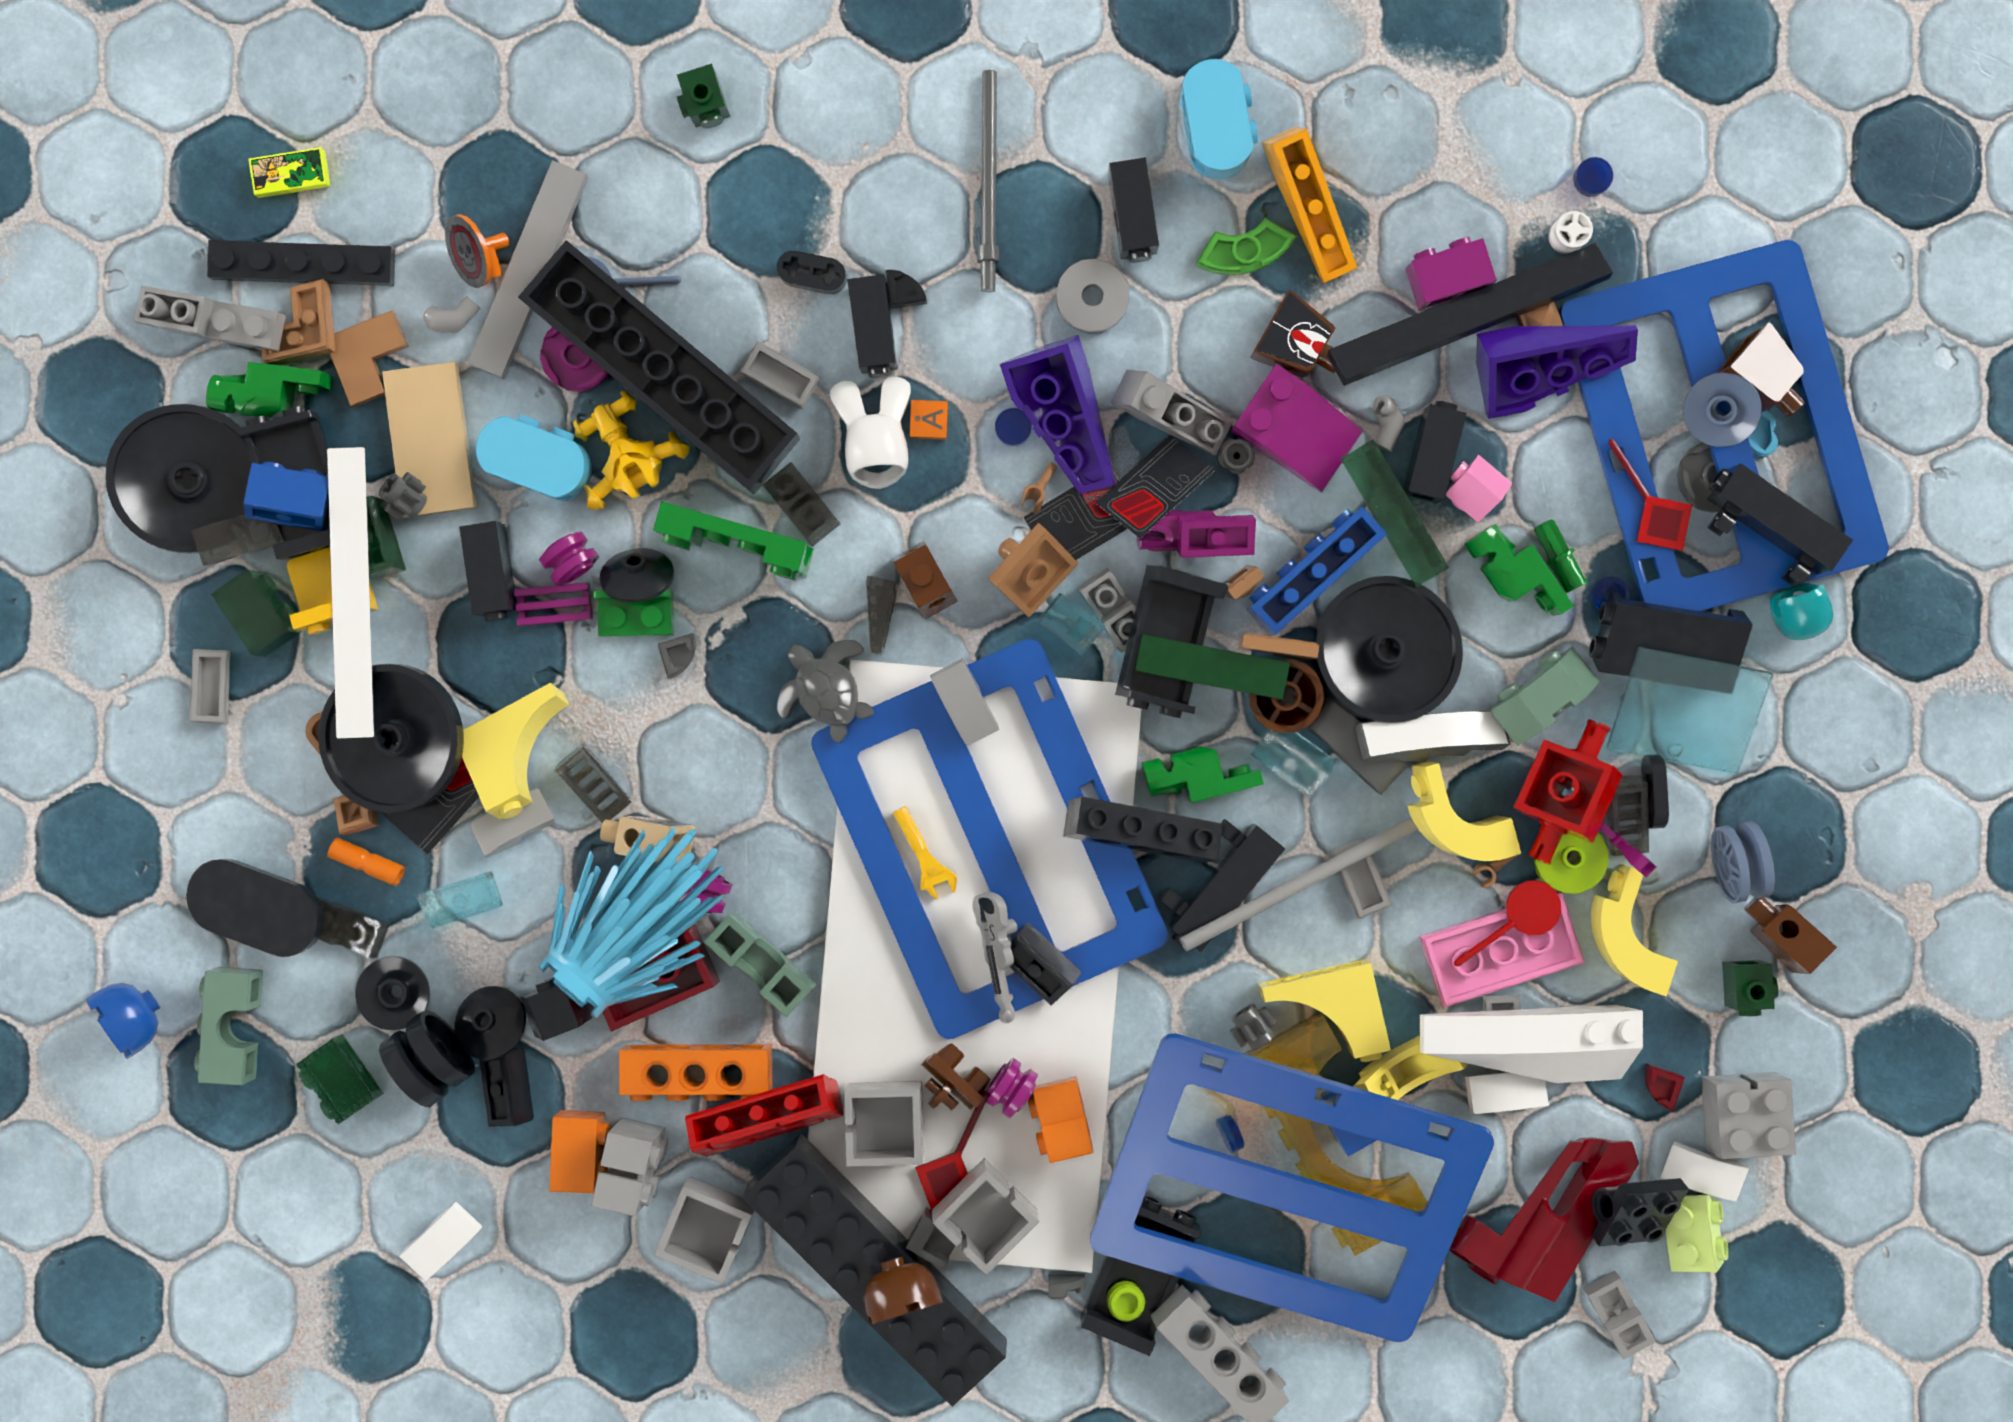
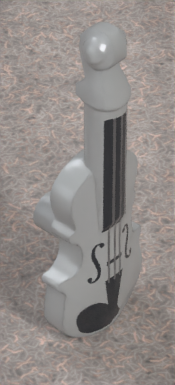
M985 892L974 897L972 904L973 912L982 935L984 957L990 969L995 995L994 999L1001 1009L999 1011V1019L1003 1023H1010L1015 1017V1010L1011 1004L1013 994L1009 993L1005 969L1013 964L1014 957L1011 950V942L1008 940L1007 935L1017 931V924L1013 919H1008L1007 906L1003 898L996 893Z

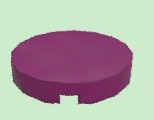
M553 327L547 331L543 339L542 350L540 349V361L544 373L555 385L567 391L585 392L597 388L608 378L609 374Z

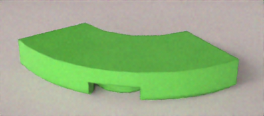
M1264 218L1255 229L1243 235H1226L1214 231L1195 266L1221 275L1252 273L1269 266L1279 259L1289 249L1297 236L1267 218Z

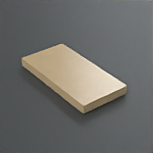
M448 362L382 371L395 473L403 478L405 473L409 472L426 486L422 493L427 496V502L422 511L415 517L477 509L458 363Z

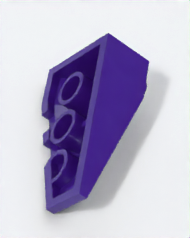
M1636 325L1517 326L1477 333L1476 365L1488 419L1526 412L1537 407L1535 402L1553 393H1556L1558 397L1569 392L1568 386L1586 378L1595 380L1636 361L1638 328Z
M1079 335L1043 345L1000 363L1011 400L1018 410L1022 409L1034 426L1032 429L1039 438H1043L1055 455V461L1079 494L1114 485V474L1091 373Z

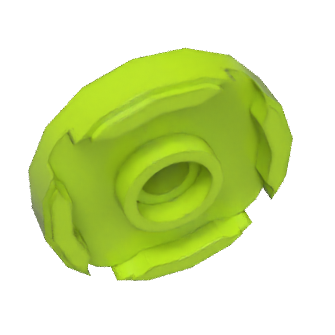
M1599 832L1593 843L1567 833V836L1562 835L1551 860V865L1534 859V868L1538 877L1553 889L1562 893L1579 894L1592 889L1603 878L1608 867L1609 851L1604 838ZM1574 850L1577 853V860L1575 863L1570 864L1567 861V855L1570 851Z

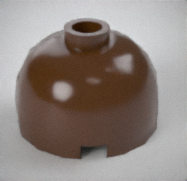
M1283 659L1279 661L1291 663L1283 700L1249 694V702L1256 719L1267 729L1278 733H1296L1310 726L1319 716L1324 702L1323 686L1317 673L1307 664L1294 659Z
M903 1257L881 1263L882 1271L871 1277L866 1285L864 1296L870 1325L943 1302L939 1287L932 1273L918 1263L904 1264Z

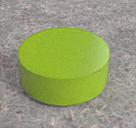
M1121 1281L1114 1284L1108 1291L1107 1306L1116 1319L1127 1322L1135 1320L1142 1314L1145 1307V1298L1135 1283Z

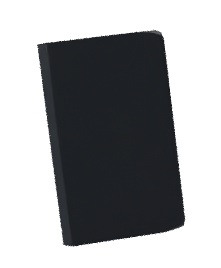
M1026 923L1010 940L1014 962L1010 968L1051 1006L1074 985L1081 974V971L1030 923Z
M514 1048L508 1054L493 1060L479 1059L489 1127L517 1126L532 1121L534 1114L524 1048Z

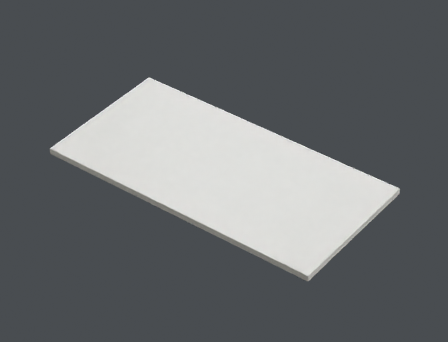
M850 659L849 671L855 678L858 702H864L873 707L932 681L930 675L943 669V667ZM1045 676L1034 682L1042 702L1054 699ZM1056 677L1110 802L1133 806L1142 709L1126 705L1128 698L1115 695L1118 683ZM1006 687L983 697L995 717L1000 730L967 747L1054 945L1058 950L1064 951L1114 929L1117 922L1081 840L1063 837L1067 813L1066 805L1015 690L1011 687ZM910 729L861 751L858 755V760L961 992L969 993L992 983L989 965L984 957L981 931L976 923L972 906L976 895L990 892L922 735L919 730ZM1091 781L1080 787L1084 797L1099 799ZM837 806L813 1077L824 1074L837 1081L844 1116L832 1120L825 1119L822 1123L809 1126L808 1140L908 1239L926 1207L931 1209L915 1169L919 1165L846 1167L845 1132L848 1125H845L844 1090L848 1083L922 1081L924 1137L922 1164L955 1152L975 1109L974 1106L969 1110L951 1092L949 1094L959 1102L952 1111L942 1102L934 1109L928 1104L934 1094L924 1086L925 1083L932 1077L940 1086L942 1084L921 1064L929 1055L937 1053L946 1045L952 1043L964 1054L965 1057L954 1068V1071L963 1079L973 1067H978L991 1079L984 1091H987L1004 1063L1007 1064L1011 1058L1021 1062L1020 1071L1022 1073L1029 1069L1038 1073L1035 1081L1036 1085L1077 1076L1093 1144V1154L1053 1163L1049 1162L1047 1154L1040 1155L1036 1133L1042 1132L1039 1117L1032 1119L1027 1100L1023 1108L1011 1118L1002 1114L1001 1103L994 1107L985 1103L961 1156L968 1173L986 1158L1008 1180L1009 1189L1014 1186L1037 1208L1039 1223L998 1263L999 1265L1092 1273L1094 1250L1090 1245V1233L1098 1210L1119 966L1071 987L1052 1006L1043 999L1016 1011L1015 1017L1010 1023H1003L998 1019L954 1039L941 1037L935 1029ZM906 806L930 853L943 866L956 874L957 883L954 893H952L948 880L933 885L938 899L931 896L926 889L921 890L922 872L919 859L913 852L893 815L895 810ZM1007 935V938L1010 941L1011 937L1010 935ZM1010 967L1005 969L1006 976L1014 973ZM961 1243L957 1247L955 1246L949 1256V1260L972 1262L962 1252Z

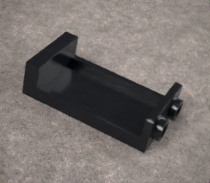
M305 406L292 407L282 411L283 417L269 420L268 416L254 417L245 421L247 426L237 429L239 437H242L245 441L251 464L274 462L284 466L285 469L296 471L313 469L321 472L324 476H328L327 450L329 448L317 412L306 410ZM329 501L323 531L270 522L276 544L272 545L276 559L288 560L330 547Z
M1147 565L1115 695L1128 698L1126 705L1148 710L1149 704L1161 706L1160 714L1181 719L1182 712L1194 714L1196 707L1189 705L1193 687L1192 682L1135 671L1142 634L1203 646L1214 598L1224 599L1228 584L1164 566Z
M1611 591L1608 601H1604L1601 604L1598 617L1601 626L1598 636H1593L1591 639L1589 657L1593 659L1598 672L1732 693L1753 624L1745 612L1729 609L1726 616L1626 600L1621 597L1619 592Z
M1147 1195L1144 1196L1134 1222L1137 1226L1193 1243L1195 1239L1200 1238L1202 1231L1200 1225L1196 1223L1197 1218L1180 1209H1176L1175 1213L1163 1209V1204L1157 1199ZM1106 1256L1081 1313V1327L1150 1356L1156 1344L1154 1336L1157 1331L1150 1315L1172 1295L1179 1277ZM1121 1281L1135 1283L1145 1298V1307L1142 1314L1132 1321L1125 1322L1116 1319L1107 1306L1108 1291L1114 1284Z

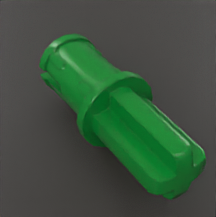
M1551 519L1535 527L1534 532L1549 558L1546 562L1554 567L1566 593L1586 584L1588 581L1584 578L1572 554L1575 550L1574 548L1569 549L1556 522Z

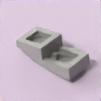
M1616 1271L1583 1288L1623 1360L1656 1342L1645 1319L1635 1306L1621 1277Z

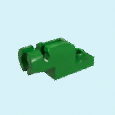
M247 362L246 375H213L210 378L206 392V405L209 409L217 412L235 413L237 411L246 416H268L271 419H276L284 416L282 411L293 407L295 392L317 396L319 390L332 391L333 376L321 370Z
M1496 523L1464 543L1473 558L1483 555L1488 556L1486 564L1482 565L1480 570L1484 573L1497 594L1508 602L1515 601L1534 589L1536 591L1534 595L1535 601L1545 613L1550 612L1552 616L1561 615L1574 607V604L1533 544L1523 547L1515 553L1513 548L1516 546L1502 533Z
M1202 746L1171 754L1169 758L1171 762L1169 771L1163 767V763L1159 758L1141 762L1151 797L1160 794L1182 793L1181 789H1186L1189 802L1194 803L1264 784L1261 770H1251L1249 764L1228 769L1229 776L1224 777L1217 751Z

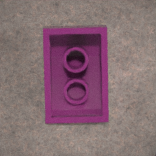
M1275 364L1230 432L1238 438L1245 439L1253 448L1322 493L1363 431L1308 384L1278 364Z

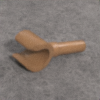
M1050 462L1036 484L1025 487L1020 501L1021 507L1024 501L1033 499L1036 501L1033 513H1038L1041 510L1045 498L1044 490L1057 468L1054 463Z
M1516 856L1496 860L1490 864L1479 863L1473 869V876L1479 874L1482 870H1489L1491 872L1490 877L1480 884L1481 887L1488 888L1495 883L1496 873Z

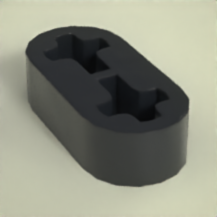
M788 251L777 262V272L781 280L786 285L823 294H836L847 283V274L844 266L834 258L800 251ZM798 260L800 267L809 270V274L797 272L795 278H790V274L785 269V266H792L793 261ZM829 268H834L836 275L840 276L839 280H832L831 285H826L823 277L815 275V272L828 273Z

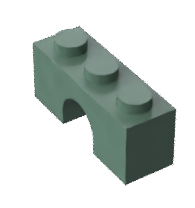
M735 910L728 914L704 941L730 967L736 966L751 977L761 990L759 993L785 1017L790 1015L816 985L813 980Z
M217 967L205 971V976L201 979L199 994L203 998L202 1013L197 1021V1032L201 1035L200 1049L197 1051L194 1061L195 1070L198 1072V1083L244 1085L256 1079L258 1042H245L238 1039L231 1030L230 1022L235 1011H249L261 1006L263 970Z

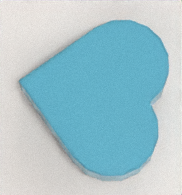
M1767 409L1762 412L1758 426L1748 437L1753 456L1759 458L1771 455L1778 446L1777 436L1773 432L1776 427V419L1774 414Z

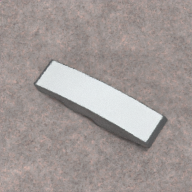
M1490 711L1431 713L1406 722L1382 723L1371 721L1359 723L1355 726L1363 761L1425 762L1432 756H1464L1471 750H1503L1511 745L1508 733Z

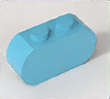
M1204 60L1194 65L1187 72L1179 95L1192 167L1199 174L1207 178L1220 180L1230 178L1244 168L1254 147L1253 143H1258V131L1255 120L1249 121L1247 107L1252 106L1249 84L1243 85L1241 72L1233 64L1224 60Z
M519 414L517 420L507 416L496 418L482 429L476 443V455L480 466L485 472L560 501L574 499L585 490L583 485L589 484L592 475L591 459L585 448L573 441L574 434L556 427L553 428L552 433L539 429L541 422Z

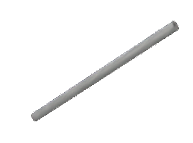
M1410 817L1180 938V942L1185 951H1189L1417 831L1418 828Z

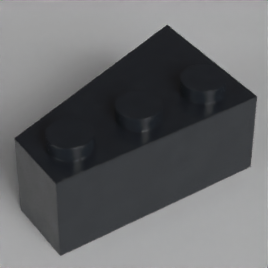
M554 977L535 985L536 990L519 996L534 1036L542 1041L576 1029L594 1017L591 1013L595 1007L588 1002L583 1007L579 1006L553 983Z

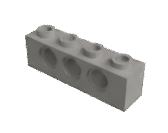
M1181 1285L1150 1315L1156 1328L1247 1422H1269L1290 1401L1282 1389L1286 1383L1273 1368L1270 1367L1267 1371L1264 1370L1258 1363L1261 1357L1249 1343L1245 1342L1241 1346L1233 1336L1236 1334V1331L1222 1316L1216 1320L1208 1312L1211 1305L1197 1290L1191 1294ZM1205 1324V1329L1202 1333L1198 1335L1189 1334L1190 1329L1194 1325ZM1230 1350V1354L1225 1360H1214L1219 1351ZM1246 1376H1255L1253 1383L1249 1386H1239L1241 1380Z

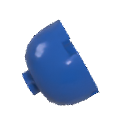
M117 983L99 989L85 999L91 1011L96 1009L100 1014L97 1021L120 1053H124L126 1059L144 1049L151 1043L157 1033L158 1020L155 1011L161 1007L149 990L141 993L133 985Z

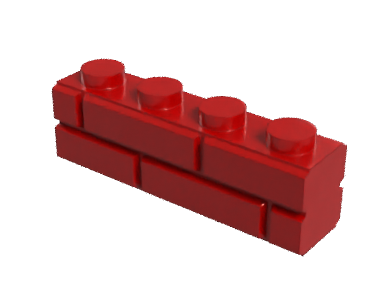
M822 1074L686 1115L685 1122L691 1151L708 1157L755 1143L756 1140L762 1141L824 1122L825 1119L832 1120L844 1116L837 1081Z

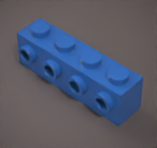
M1363 506L1353 513L1347 508L1331 523L1335 529L1327 537L1324 538L1321 534H1318L1304 547L1308 553L1298 563L1292 558L1276 572L1280 579L1269 588L1264 583L1249 597L1253 604L1246 610L1270 636L1278 634L1387 535Z

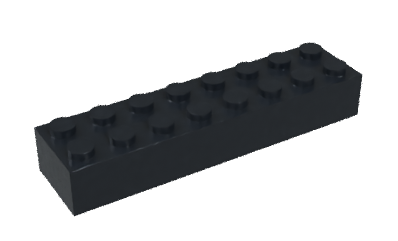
M567 240L518 296L526 306L753 495L800 441L796 431Z
M802 1133L795 1137L748 1182L742 1198L869 1325L864 1299L865 1290L871 1277L882 1271L881 1263L903 1257L904 1264L918 1263L932 1273L939 1287L942 1303L871 1324L870 1326L952 1407L1006 1358L1007 1338L932 1263L906 1249L908 1239Z

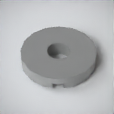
M1100 259L1081 260L1070 266L1059 280L1056 290L1057 309L1063 320L1068 325L1080 330V332L1087 334L1103 333L1116 326L1125 314L1129 302L1128 283L1122 272L1110 262ZM1095 287L1102 292L1103 300L1100 304L1090 306L1083 301L1082 293L1087 288Z

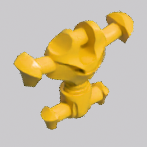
M626 390L620 392L622 398L614 403L596 406L594 412L591 413V417L581 423L577 419L573 422L575 437L586 442L590 434L599 430L602 442L608 443L609 447H611L608 461L601 471L605 477L593 488L586 484L583 485L587 494L588 509H604L606 502L603 498L613 489L617 492H626L633 499L639 497V488L649 483L654 488L658 485L662 468L661 459L672 455L685 459L690 452L691 446L684 443L674 430L669 432V441L656 446L654 441H634L632 438H629L626 434L627 426L621 422L619 417L629 410L636 411L637 400Z

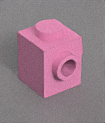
M1478 455L1469 465L1464 461L1461 462L1451 473L1450 480L1452 484L1448 488L1446 496L1451 499L1456 508L1465 511L1479 523L1503 499L1512 483Z

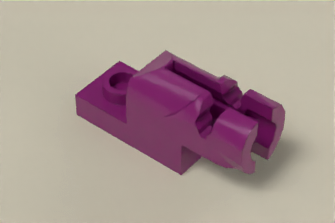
M1171 510L1142 538L1136 536L1137 546L1139 550L1148 549L1154 552L1177 551L1181 558L1255 555L1256 519L1253 515L1216 516L1211 510ZM1154 531H1162L1165 533V536L1159 537Z

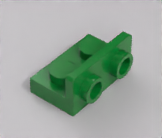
M667 589L661 595L651 600L637 603L617 601L609 597L603 590L593 591V598L597 599L598 636L674 635L673 591Z

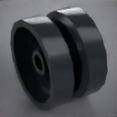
M428 1010L420 1012L407 1022L406 1032L399 1030L393 1033L379 1046L382 1063L391 1078L410 1099L424 1107L430 1108L446 1096L449 1092V1085L457 1087L475 1073V1064L472 1056L468 1055L460 1047L454 1029L440 1016Z

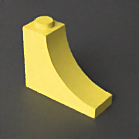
M552 683L543 686L463 730L464 747L462 758L485 811L498 819L515 817L523 811V807L533 802L527 781V766L531 749L547 722L562 709L569 706L565 694Z
M1366 959L1258 983L1260 996L1265 1003L1272 1001L1302 1003L1328 1016L1338 1027L1346 1042L1348 1052L1354 1059L1360 1058L1361 1062L1374 1061L1382 1058V1052L1391 1051L1372 965Z

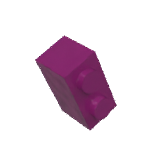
M1464 237L1448 244L1450 249L1436 253L1435 248H1430L1413 255L1414 260L1411 261L1405 270L1418 310L1459 298L1494 284L1497 281L1483 238L1471 241L1470 237Z

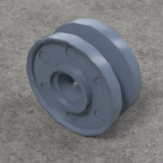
M1753 821L1739 823L1735 830L1729 825L1714 828L1711 835L1712 863L1720 889L1726 899L1733 904L1747 901L1749 895H1752L1755 899L1770 897L1774 891L1775 884L1774 863L1770 847L1759 825Z

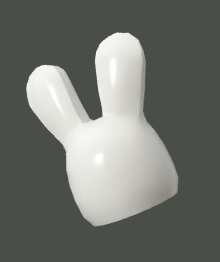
M889 377L883 381L879 414L866 415L859 389L852 381H841L830 390L831 401L847 426L845 442L847 470L852 479L869 488L881 489L894 484L906 473L908 467V448L901 426V419L909 401L911 387L910 383L903 378ZM874 465H893L888 470L880 473L868 472L863 469Z

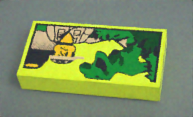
M321 147L249 158L253 192L258 198L331 187L326 153Z

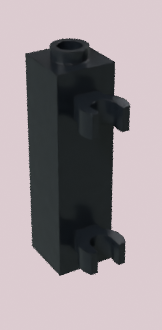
M1741 463L1729 469L1723 468L1720 470L1710 484L1713 491L1707 500L1721 510L1715 515L1707 528L1721 536L1723 532L1728 534L1736 521L1739 520L1789 554L1795 560L1786 569L1781 579L1793 587L1797 583L1803 585L1811 571L1816 574L1833 571L1853 541L1852 538Z
M1223 819L1221 822L1223 824L1221 836L1234 845L1188 903L1169 887L1159 898L1178 914L1169 925L1176 932L1172 938L1182 946L1180 942L1181 937L1238 908L1283 853L1285 848L1253 823L1243 834L1229 821ZM1212 938L1195 948L1202 952Z

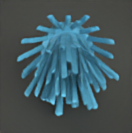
M672 828L665 838L657 843L654 849L653 844H649L641 854L639 845L646 836L643 829L620 866L614 865L611 868L580 927L579 924L601 872L599 866H596L587 878L594 858L591 850L588 854L577 890L574 893L564 929L566 907L563 905L565 888L560 884L549 954L538 967L543 973L549 967L555 973L553 975L555 978L553 983L579 1006L583 1007L588 1002L595 1007L591 1013L595 1018L607 1006L677 988L673 983L657 987L651 982L658 980L660 976L705 956L697 953L686 959H678L679 956L701 944L699 941H692L634 972L677 944V937L705 916L706 912L723 898V896L708 897L700 904L701 900L696 897L724 870V866L717 867L674 907L683 895L701 878L706 871L704 869L717 854V848H713L697 865L691 866L694 854L687 852L676 864V858L693 840L696 833L695 829L690 830L677 844L675 843L640 881L675 836V828Z

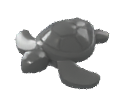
M840 640L828 646L821 659H814L813 653L806 647L797 644L791 645L788 650V656L794 668L798 670L796 679L787 682L780 691L777 711L781 718H789L799 701L803 709L812 718L830 725L831 738L841 744L848 733L846 725L851 723L855 716L860 719L872 717L874 715L873 707L867 703L858 702L855 678L845 666L841 665L847 659L864 653L863 646L855 640Z

